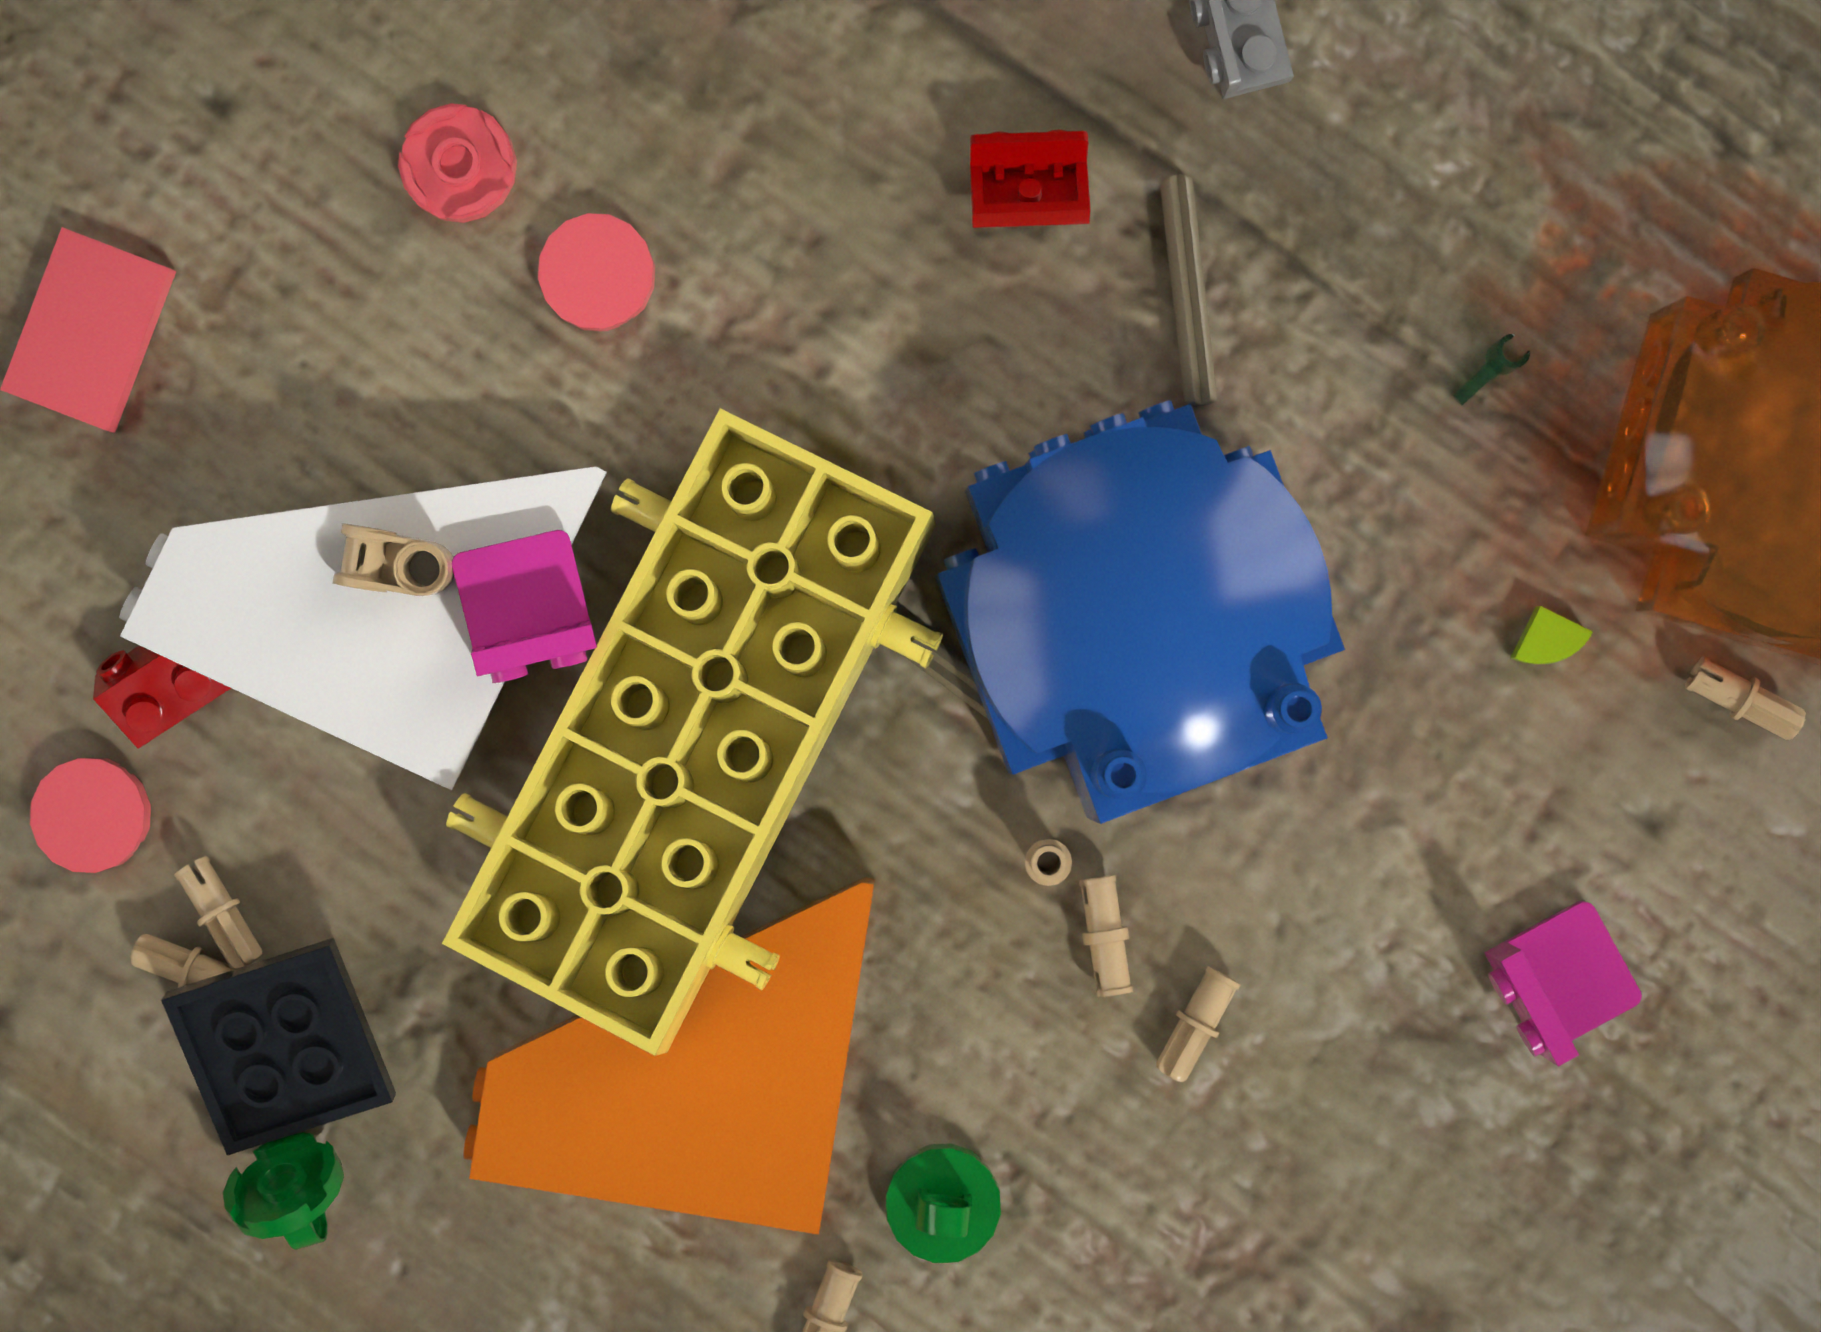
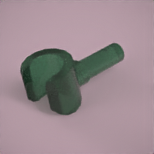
M1507 334L1492 344L1486 353V363L1480 368V371L1452 395L1461 406L1490 380L1492 381L1498 375H1508L1527 363L1530 358V350L1522 354L1514 362L1507 360L1503 355L1504 344L1511 340L1515 334Z

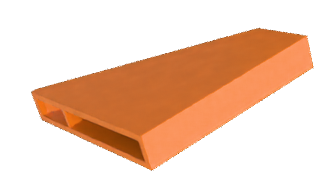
M863 877L740 936L771 953L780 955L775 970H768L750 961L751 965L772 975L763 990L756 988V985L717 965L710 969L667 1053L654 1056L578 1015L498 1052L487 1062L486 1068H478L474 1081L472 1099L473 1102L481 1103L478 1124H470L464 1144L463 1157L465 1160H472L469 1179L819 1235L875 879Z

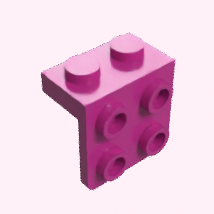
M562 530L549 531L460 552L454 556L452 568L473 648L471 655L477 677L490 674L492 683L505 682L528 675L526 665L549 659L552 669L572 666L587 661L586 650L597 648L570 537L566 532Z
M1578 901L1484 952L1494 970L1488 973V977L1495 991L1504 1004L1512 1003L1522 1021L1516 1027L1524 1044L1534 1057L1541 1055L1558 1067L1579 1056L1572 1043L1574 1039L1637 1006L1642 998L1638 985L1597 910L1592 904L1585 901Z

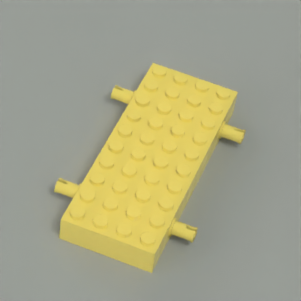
M721 408L714 418L672 501L636 484L635 481L629 478L619 487V490L625 493L626 497L639 504L636 505L615 495L611 506L612 513L620 514L654 531L655 534L509 815L506 816L473 799L471 795L463 793L453 807L473 816L474 821L460 813L450 812L446 822L448 828L455 829L491 849L442 944L654 1056L668 1052L709 970L713 969L716 965L756 985V988L763 990L772 975L751 965L750 961L768 970H775L780 955L771 953L734 934V926H732L873 648L876 649L881 644L927 668L934 657L932 651L913 643V641L916 640L937 651L943 636L938 631L935 632L896 613V603L936 527L933 512Z

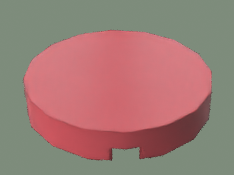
M454 103L432 108L415 120L404 136L406 140L402 145V153L399 152L398 168L403 186L421 209L443 221L466 223L488 216L504 203L515 183L517 158L511 138L493 116L482 110Z
M586 213L565 221L548 237L539 256L538 281L545 301L561 319L582 330L609 331L621 327L620 325L627 323L631 318L634 319L645 309L654 290L655 263L646 241L631 224L610 214Z
M77 758L56 766L40 781L31 800L30 826L38 847L53 863L72 872L98 873L124 864L134 855L133 853L138 849L140 843L144 842L150 829L151 804L142 782L134 774H130L124 767L119 766L121 764L108 758Z

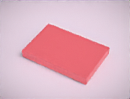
M61 227L0 390L115 433L176 271Z

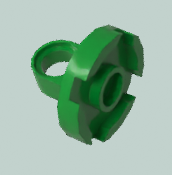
M303 1132L262 1144L253 1151L257 1159L250 1164L242 1174L236 1167L229 1175L223 1191L224 1207L234 1225L244 1235L260 1239L284 1236L290 1247L295 1250L322 1243L327 1239L328 1224L325 1211L338 1196L344 1179L341 1160L334 1147L328 1141H326V1144L317 1142L313 1134Z
M952 1143L929 1144L919 1149V1152L909 1156L893 1171L886 1191L887 1221L896 1240L913 1256L932 1263L959 1262L978 1253L994 1236L1001 1216L999 1185L990 1168L972 1150Z

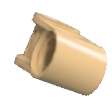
M342 523L341 533L346 536L341 571L334 574L333 584L377 592L392 591L414 596H428L445 590L452 583L454 578L452 568L453 556L443 545L432 541L396 535V532ZM422 551L429 552L435 556L440 567L438 578L428 586L419 584L413 579L410 572L412 559L417 553Z

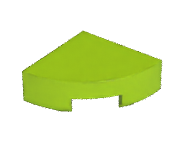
M1536 606L1510 659L1527 664L1559 662L1579 651L1589 640L1593 631L1542 606Z

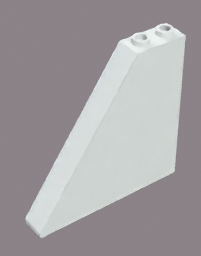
M589 467L174 527L169 536L161 533L149 551L145 565L153 569L143 589L134 587L122 607L119 618L126 621L120 637L452 790L505 682L492 683L490 674L478 677L476 675L471 655L473 648L455 576L452 583L445 590L428 596H414L392 591L377 592L333 584L334 574L341 571L346 536L341 533L342 523L396 532V535L436 542L448 549L453 558L460 552L554 530L566 532L570 537L572 545L607 472L598 467ZM422 551L417 553L412 559L410 572L413 579L419 584L428 586L438 578L440 567L435 556L429 552Z

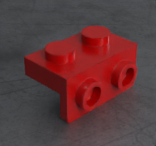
M1055 129L1048 132L1008 133L996 131L989 134L971 135L970 186L972 228L1090 224L1091 208L1087 166L1088 133L1083 130L1066 131Z
M139 645L128 653L124 650L115 652L99 665L94 680L93 700L139 749L231 688Z

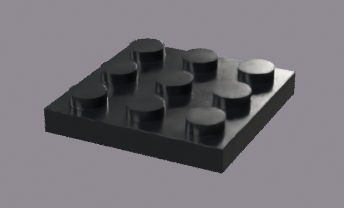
M334 937L167 991L161 999L227 1156L392 1103L396 1091Z

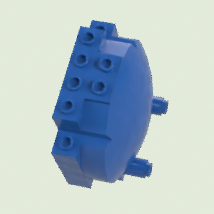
M1171 400L1138 412L1140 418L1128 423L1124 413L1090 425V430L1083 433L1085 439L1074 443L1070 442L1068 434L1044 441L1034 446L1035 450L1028 453L1030 459L1021 467L1010 470L1007 461H1003L973 473L977 483L969 485L965 493L988 553L979 556L977 549L973 548L946 558L943 561L947 570L935 576L1008 773L1014 775L1064 756L1086 817L1099 824L1327 739L1328 737L1320 718L1322 713L1321 701L1315 691L1309 687L1304 665L1345 650L1332 615L1331 587L1321 546L1301 507L1284 487L1271 450L1254 456L1251 446H1247L1224 455L1217 440L1202 435L1191 404L1174 409Z

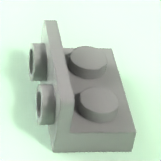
M1189 0L1193 22L1196 28L1205 27L1210 47L1203 50L1208 80L1211 85L1219 83L1223 99L1291 82L1294 75L1275 0Z

